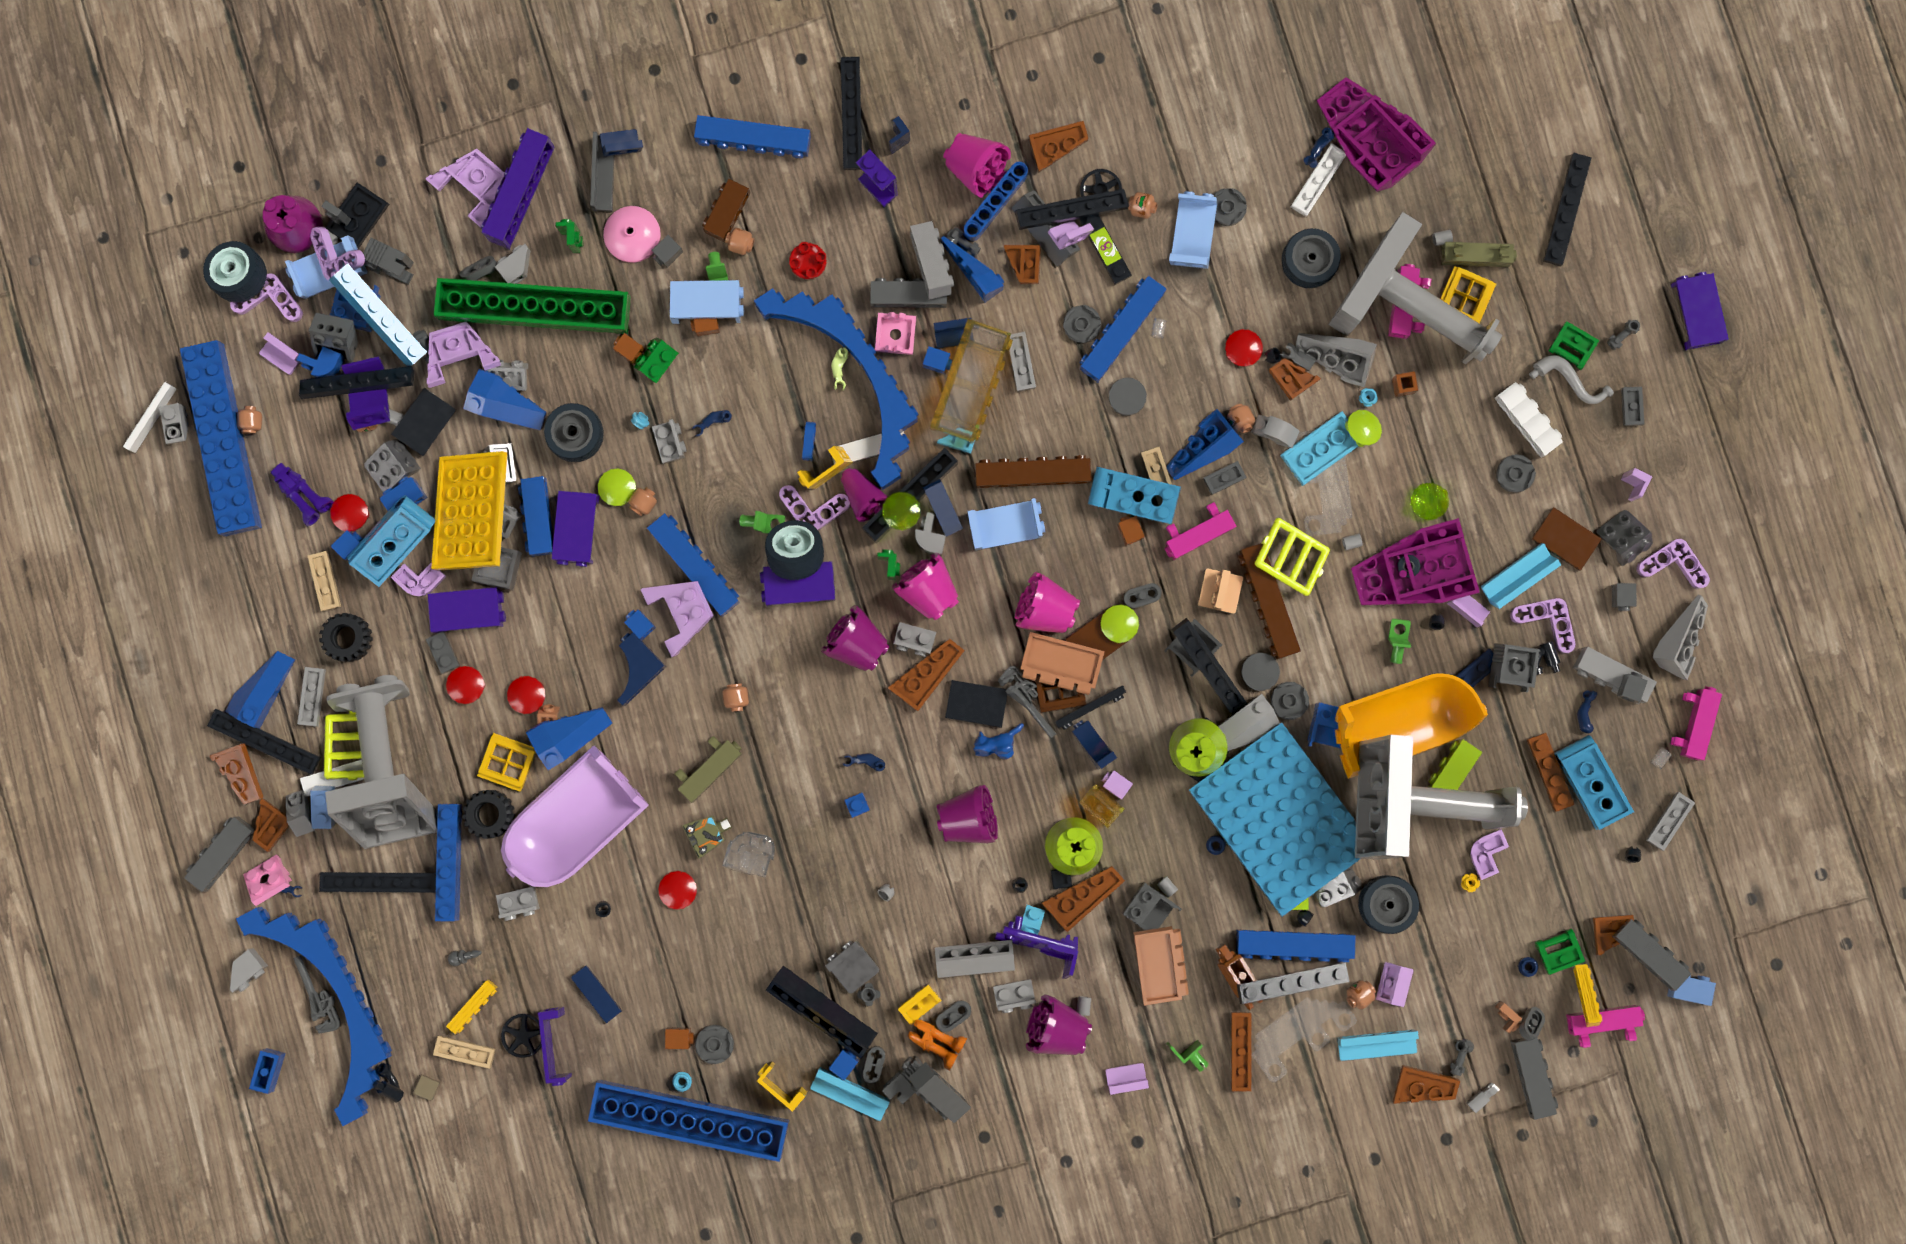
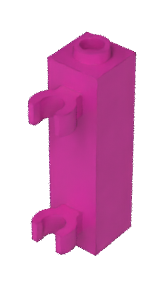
M1404 264V266L1398 269V273L1423 289H1428L1431 286L1432 279L1419 278L1420 269L1415 268V265ZM1393 304L1388 336L1407 339L1411 331L1422 333L1425 324L1412 322L1413 316Z
M1215 502L1206 507L1212 518L1180 535L1174 523L1167 526L1166 530L1172 538L1165 543L1167 547L1164 549L1168 557L1176 560L1235 529L1237 526L1229 511L1226 510L1220 514Z
M1705 686L1703 689H1698L1696 694L1689 692L1683 694L1682 700L1694 703L1685 738H1671V745L1682 747L1680 756L1697 761H1705L1722 697L1721 693L1716 692V688Z
M1637 1005L1601 1009L1599 1014L1602 1015V1021L1599 1026L1593 1027L1586 1026L1583 1012L1566 1014L1569 1034L1579 1035V1045L1583 1048L1591 1047L1588 1034L1625 1029L1626 1040L1636 1041L1637 1035L1634 1027L1644 1026L1643 1021L1645 1020L1643 1009Z

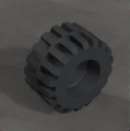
M338 613L334 615L335 617H329L327 619L328 623H323L324 629L320 630L319 633L322 634L319 642L323 643L321 648L326 651L325 654L332 657V659L343 662H354V660L362 659L361 656H365L368 653L366 650L371 649L372 646L369 645L370 641H373V637H370L372 630L368 628L369 624L363 621V618L348 613ZM349 626L355 632V641L349 648L342 649L337 642V636L342 628Z
M482 790L479 793H474L471 796L472 798L466 801L467 805L463 808L465 815L462 816L466 821L464 823L465 827H468V831L474 833L476 837L484 839L502 836L503 833H506L513 818H515V814H513L515 808L511 805L512 801L510 798L496 790ZM485 803H493L498 808L499 817L494 825H484L480 820L479 811Z

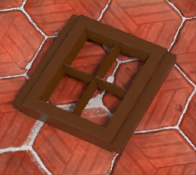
M1037 674L1035 683L1041 713L1086 705L1085 694L1077 692L1078 696L1064 698L1062 688L1057 687L1059 679H1056L1057 685L1043 687V683L1039 682L1040 674ZM1058 688L1060 699L1046 701L1044 691Z

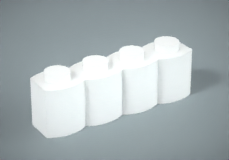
M1515 382L1496 396L1495 400L1507 413L1510 420L1518 427L1536 453L1542 458L1563 443L1562 435L1557 429H1553L1550 426L1549 418L1538 411V404L1533 399L1527 397L1525 394L1527 391L1524 386Z

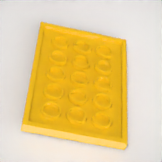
M506 452L439 457L431 569L450 570L500 566L507 467Z

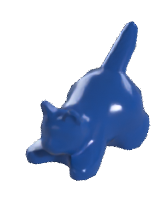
M1021 723L1008 733H1002L991 738L984 736L980 731L979 736L974 742L975 755L986 757L995 753L1000 759H1009L1014 754L1013 736L1022 730L1024 724Z

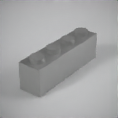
M932 221L910 226V237L928 298L933 299L951 295V287L954 286L952 275H948L947 272L949 271L948 261L943 259L944 248L942 243L939 244L938 239H940L938 228H934Z
M1590 647L1582 648L1573 666V669L1577 670L1578 675L1585 678L1589 676L1595 679L1594 683L1603 687L1605 685L1611 687V691L1615 694L1618 693L1625 674H1631V672L1641 674ZM1643 675L1642 678L1648 681L1641 701L1636 704L1648 701L1657 681Z
M1012 940L935 948L938 978L1015 970Z

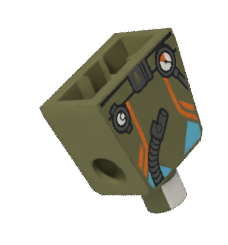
M714 816L682 825L698 859L704 857L726 839L723 832L732 828L728 818L717 822Z

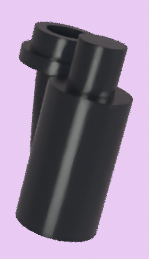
M1553 641L1539 645L1537 675L1543 673V667H1539L1542 656H1544L1547 667L1551 666L1553 673L1561 671L1558 665L1561 662Z
M381 1063L377 1073L382 1078L386 1077L389 1083L376 1080L373 1083V1087L377 1089V1093L397 1103L402 1099L404 1092L400 1089L399 1083L391 1071V1065Z

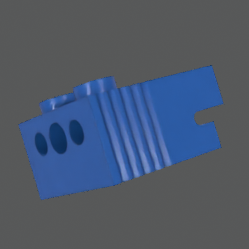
M374 285L372 291L380 299L381 296L378 294L379 287ZM336 289L330 316L353 320L355 329L372 332L371 326Z
M1320 702L1315 703L1316 707L1314 708L1315 711L1313 712L1314 715L1307 739L1309 741L1308 746L1311 747L1312 742L1341 749V744L1336 743L1335 730L1338 729L1335 717L1339 707Z

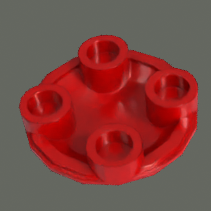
M801 242L790 254V268L800 278L814 279L825 270L827 264L826 253L816 244Z
M1246 329L1233 332L1226 341V357L1238 366L1247 367L1254 365L1260 359L1263 352V344L1260 337L1255 332Z
M344 494L338 497L330 510L331 520L334 525L343 531L348 530L352 532L358 530L366 523L370 516L365 501L354 494Z
M469 666L458 667L447 678V693L457 703H473L482 695L485 682L480 672L475 668Z
M521 676L509 685L507 700L516 712L531 714L538 711L543 705L545 689L543 684L536 678Z
M674 871L663 877L658 891L663 904L677 910L686 908L695 900L697 888L695 881L687 872Z

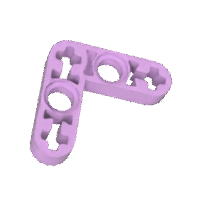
M315 227L311 230L310 237L326 280L329 281L333 275L343 268V261L345 265L349 264L354 271L364 265L365 257L361 250H351L337 257L328 230L325 227Z
M267 274L264 289L267 291L265 292L262 289L257 299H250L251 303L247 301L241 302L243 303L242 309L237 308L238 304L236 302H230L231 309L237 314L242 315L270 296L284 317L289 321L297 322L303 316L300 306L280 279L274 274ZM269 279L275 280V281L273 282V284H274L273 287H271L270 285H268V284H269V282H268ZM281 293L287 295V299L283 303H279L277 300L278 295ZM289 305L293 310H297L295 317L290 315L291 312L286 306Z
M786 485L779 492L781 500L794 518L799 520L809 513L810 516L807 518L810 522L815 521L814 526L818 531L844 513L850 506L848 497L845 494H838L814 512H811L792 486ZM784 491H793L791 494L793 499L799 498V500L789 506L788 504L792 502L788 497H783L785 495ZM839 498L841 500L846 499V506H838L836 508L838 512L835 514L833 508L829 505L833 503V506L837 505ZM801 504L804 506L805 511L803 514L797 515L794 513L796 505ZM829 509L831 517L823 519L820 514L821 511Z
M1682 539L1671 541L1637 565V572L1640 576L1650 577L1675 561L1694 588H1704L1710 581L1709 575L1687 542ZM1675 543L1677 545L1681 544L1682 547L1680 548V551L1674 550V548H1676ZM1660 553H1664L1667 556L1665 563L1658 561ZM1682 554H1688L1687 556H1684L1681 559L1679 558V556H1682ZM1686 559L1693 561L1692 569L1685 567L1684 561ZM1651 563L1655 564V566L1649 568V572H1644L1642 570L1644 569V565H1650ZM1696 569L1699 570V571L1695 572L1696 574H1692V575L1690 574V572H1693V571H1695ZM1697 576L1703 577L1702 583H1696Z
M1556 598L1518 606L1511 610V620L1517 624L1550 618L1557 650L1561 653H1569L1574 650L1575 639L1567 604L1563 599ZM1555 602L1561 605L1562 608L1559 609V615L1564 614V617L1555 619L1554 616L1558 615L1557 610H1553V606L1556 605ZM1535 606L1543 608L1542 616L1534 614ZM1527 607H1529V614L1531 619H1529V615L1522 616V620H1520L1519 617L1515 616V614L1518 613V610H1520L1521 613L1527 612ZM1560 620L1566 623L1564 631H1559L1556 627L1557 622ZM1568 633V636H1564L1565 641L1570 643L1567 650L1561 646V643H1564V638H1559V635Z

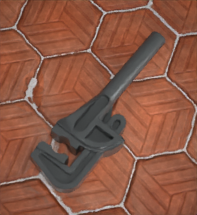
M1008 667L998 679V682L1003 687L1015 679L1016 683L1005 692L1024 706L1050 739L1056 735L1055 731L1032 704V700H1035L1038 696L1035 690L1037 686L1026 678H1022L1023 674L1017 667Z
M301 955L293 958L309 996L312 1020L317 1021L321 1017L329 1016V1019L324 1021L323 1024L316 1026V1030L320 1034L339 1029L341 1020L334 1006L335 996H330L327 990L321 991L320 994L317 993Z

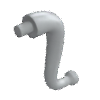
M1552 355L1542 358L1533 364L1534 370L1529 373V376L1535 379L1538 375L1545 376L1552 369L1558 370L1576 395L1588 404H1598L1606 397H1611L1614 394L1608 385H1605L1602 388V392L1596 396L1588 394L1573 367L1560 356Z

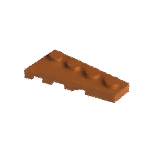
M951 639L947 640L889 686L888 689L919 711L965 650Z
M1111 866L1041 903L1068 932L1125 880Z

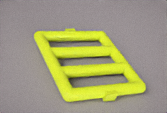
M1276 518L1268 536H1265L1261 542L1263 546L1255 561V565L1301 594L1309 596L1317 578L1321 577L1324 571L1322 567L1330 549L1283 519ZM1281 527L1288 531L1289 535L1272 567L1265 563L1264 560ZM1297 537L1304 541L1305 544L1288 577L1281 573L1280 570ZM1311 547H1314L1321 553L1306 585L1303 586L1296 582V579Z
M349 711V714H329L325 717L324 777L326 779L348 778L351 781L357 780V778H364L363 770L332 771V760L362 759L361 751L332 752L333 741L359 740L358 732L333 733V722L357 721L355 712Z

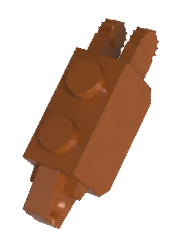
M1225 944L1220 945L1216 948L1220 957L1217 966L1236 997L1239 998L1236 984L1256 981L1240 954L1229 951ZM1252 1002L1244 1004L1249 1010L1254 1007Z

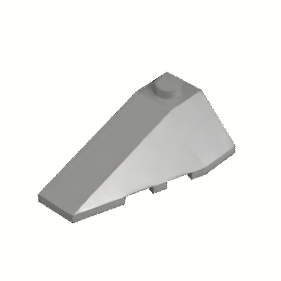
M1701 595L1696 596L1659 641L1657 648L1653 652V659L1660 668L1684 680H1688L1696 657L1692 655L1694 647L1699 645L1698 630L1703 628L1708 607Z
M1260 694L1218 727L1225 734L1228 745L1227 751L1257 741L1280 723L1272 706Z

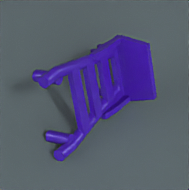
M1020 916L1015 917V922L1009 921L1008 927L1004 926L1002 933L996 932L995 940H1012V944L1040 949V952L1065 960L1062 979L1073 976L1078 956V937H1074L1072 941L1070 940V935H1067L1065 939L1062 938L1059 941L1021 930L1023 917Z

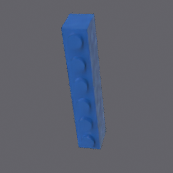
M697 115L694 138L701 146H710L712 144L722 149L735 147L739 151L751 149L760 154L773 152L777 156L789 154L794 158L801 159L803 156L808 157L811 132L809 129Z
M1149 275L1145 280L1142 278L1136 286L1138 289L1134 295L1131 293L1124 302L1127 305L1123 310L1119 308L1113 317L1116 320L1112 325L1107 324L1102 331L1104 336L1101 340L1098 338L1091 346L1092 352L1089 355L1085 354L1079 362L1082 364L1080 370L1097 383L1167 290Z
M664 513L647 529L692 582L698 581L705 598L723 617L740 603L737 599L739 597L738 593L733 588L728 589L725 585L727 580L721 573L717 575L712 570L715 566L709 559L704 560L701 557L703 552L696 544L693 546L688 541L690 539L689 535L684 530L679 531L676 527L678 522L673 516L670 515L668 517Z
M438 804L435 921H458L460 916L462 804Z
M1237 930L1236 953L1241 954L1243 958H1253V955H1260V959H1272V956H1280L1281 960H1291V956L1299 957V960L1311 961V957H1318V961L1329 962L1330 958H1338V962H1349V959H1355L1356 935Z

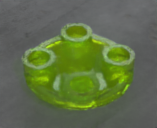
M1435 483L1420 484L1411 496L1413 511L1418 517L1425 520L1440 518L1446 513L1449 506L1447 490Z
M898 492L889 496L883 504L882 510L884 520L888 526L896 530H906L915 526L921 512L916 498L905 492Z

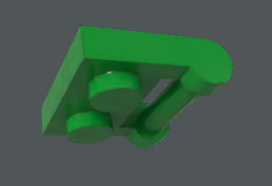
M1566 321L1549 347L1548 352L1556 353L1576 365L1577 369L1582 370L1599 340ZM1562 342L1583 355L1580 359L1559 347V344Z
M1572 928L1565 930L1563 934L1544 941L1538 940L1535 942L1548 975L1585 962ZM1569 940L1571 943L1569 946L1547 953L1545 949Z

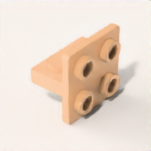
M1206 569L1198 606L1232 614L1236 613L1243 577L1230 574L1231 571Z

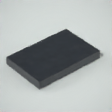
M357 182L339 207L351 219L349 224L345 225L341 222L339 225L330 220L325 228L340 240L347 235L354 238L359 249L390 204Z
M423 388L391 435L424 456L456 409L426 388Z
M951 680L945 718L1002 728L1007 701V693L1005 691L1007 689Z

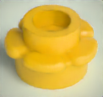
M1473 873L1465 874L1461 879V887L1468 892H1474L1476 888H1479L1480 880Z

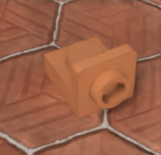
M552 704L541 706L537 713L538 724L548 720L549 722L558 720L560 707Z
M1500 1001L1495 1006L1499 1010L1498 1014L1505 1021L1510 1019L1502 1029L1508 1033L1514 1032L1518 1029L1522 1018Z

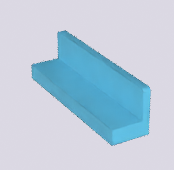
M1541 543L1487 581L1481 588L1490 604L1500 609L1561 566V563L1557 558L1551 556L1545 544Z
M1412 1029L1337 1037L1339 1057L1341 1061L1414 1054L1417 1053L1416 1039H1419L1418 1031Z
M821 1067L811 1085V1090L878 1121H881L890 1103V1099L847 1079L842 1080L836 1074Z

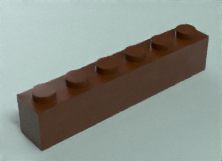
M1085 455L1074 456V459H1067V456H1057L1055 460H1048V457H1037L1036 461H1029V458H1018L1017 461L1010 462V459H998V462L984 459L979 460V463H975L976 488L1091 483V461Z
M1260 543L1240 550L1238 560L1240 565L1245 568L1246 573H1244L1246 583L1251 585V598L1253 602H1257L1259 620L1264 622V635L1266 639H1270L1271 646H1269L1271 655L1273 657L1276 656L1278 660L1301 652L1276 578L1255 565V561L1263 546ZM1267 555L1264 562L1271 566Z

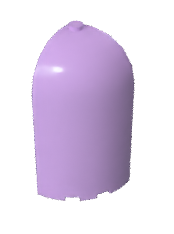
M595 745L530 803L509 825L503 837L501 853L503 861L508 867L506 871L511 877L514 878L516 876L533 887H549L562 883L582 868L649 806L641 794L628 783L629 780L620 770L617 771L610 763L611 761Z

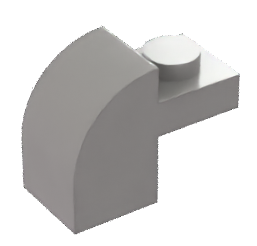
M1258 415L1251 430L1254 435L1269 438L1276 444L1293 448L1300 432L1294 426L1279 418Z
M927 512L926 517L923 516L920 527L924 528L923 531L915 530L917 544L923 551L929 554L939 553L942 556L946 536L931 533L935 514Z

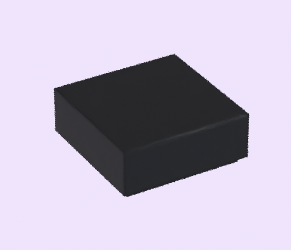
M1057 869L1050 870L1053 889L1072 887L1071 875L1064 874Z

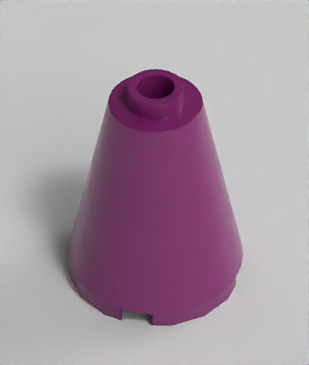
M848 468L842 473L841 482L854 515L859 522L870 520V515L873 513L877 514L889 502L887 495L857 469Z

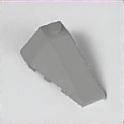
M1298 333L1295 347L1296 350L1304 352L1314 358L1315 362L1326 367L1325 370L1331 373L1332 371L1341 376V380L1365 387L1377 344L1360 339Z

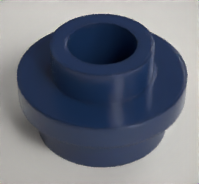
M1211 836L1206 842L1208 852L1213 855H1219L1225 850V841L1220 836ZM1215 841L1219 843V847L1217 849H1214L1212 847V844Z
M1525 957L1520 960L1518 970L1523 976L1531 977L1537 973L1538 964L1533 958ZM1527 963H1529L1531 966L1529 970H1525V965Z

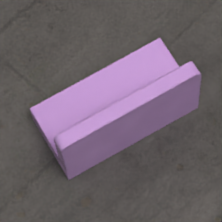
M1071 220L1049 229L1048 234L1061 250L1084 240L1094 228L1090 223L1078 227L1075 221Z
M267 332L264 336L267 343L259 354L288 375H291L300 363L296 360L299 354Z
M1637 468L1623 474L1621 480L1634 486L1628 498L1629 501L1632 502L1644 495L1652 476Z
M1470 595L1448 601L1447 603L1476 627L1482 626L1484 619L1490 613Z
M1385 962L1376 1000L1404 1007L1413 969Z
M1143 1063L1105 1070L1110 1095L1149 1088Z

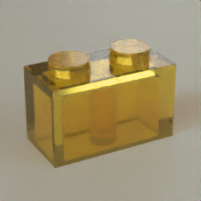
M1097 784L1079 802L1107 828L1125 810Z

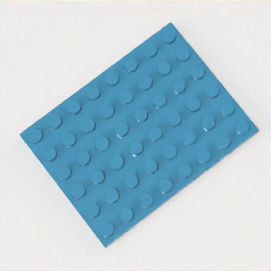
M1280 723L1188 790L1281 917L1361 859L1355 858L1356 821L1283 723Z

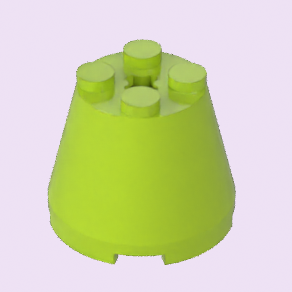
M1203 718L1190 719L1180 724L1173 732L1169 743L1170 756L1176 767L1185 774L1197 777L1209 775L1220 768L1226 758L1228 749L1227 740L1222 730L1212 721ZM1195 746H1197L1199 750H1202V753H1199L1198 757H1196V753L1194 751Z
M1071 817L1057 822L1049 830L1045 840V851L1049 862L1055 869L1067 875H1081L1089 872L1098 864L1103 852V841L1098 829L1092 823L1082 818ZM1079 842V847L1082 848L1081 851L1076 850L1072 852L1071 844Z

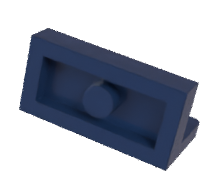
M899 116L893 119V131L897 136L889 141V148L892 154L910 142V131Z
M636 129L607 132L599 135L603 157L637 153L643 149L642 140L638 139Z
M972 318L934 323L938 349L974 343Z

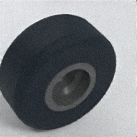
M1408 555L1412 564L1413 574L1416 576L1420 571V561L1415 556ZM1403 556L1397 563V569L1399 573L1401 570H1405L1407 572L1406 577L1410 578L1409 571L1405 567V557Z

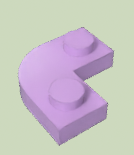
M432 563L419 576L406 564H403L391 578L407 593L414 596H425L431 593L444 580L446 575L440 570L431 569Z
M1501 829L1480 837L1471 848V860L1480 880L1499 873L1492 854L1509 847Z

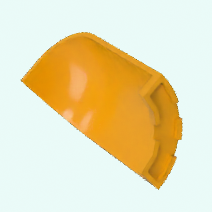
M1443 673L1431 674L1341 705L1335 717V721L1338 723L1335 736L1336 743L1341 744L1343 754L1340 755V759L1346 775L1349 779L1358 776V772L1361 770L1358 764L1360 741L1387 735L1413 737L1412 756L1447 744L1468 733L1487 717V708L1468 683L1456 676Z

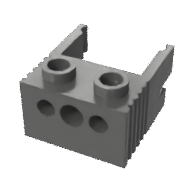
M370 238L363 252L365 257L364 265L377 274L383 272L409 285L414 274L406 271L405 268L411 269L414 262L405 253Z
M316 313L308 330L314 356L318 358L322 345L345 350L347 361L352 363L355 358L354 349L358 345L354 321Z
M1194 619L1191 624L1214 655V652H1217L1222 644ZM1177 638L1164 650L1167 652L1168 649H1171L1193 670V674L1190 675L1191 677L1199 671Z
M1494 643L1493 662L1491 664L1488 687L1496 688V683H1505L1521 686V692H1528L1529 687L1535 688L1540 649Z
M1143 882L1122 911V914L1142 929L1151 930L1159 928L1173 908H1178L1179 911H1181V908Z
M910 1056L902 1064V1069L883 1086L884 1089L882 1091L889 1099L898 1093L897 1099L903 1104L915 1093L911 1089L913 1084L908 1078L923 1065L917 1056L913 1059Z

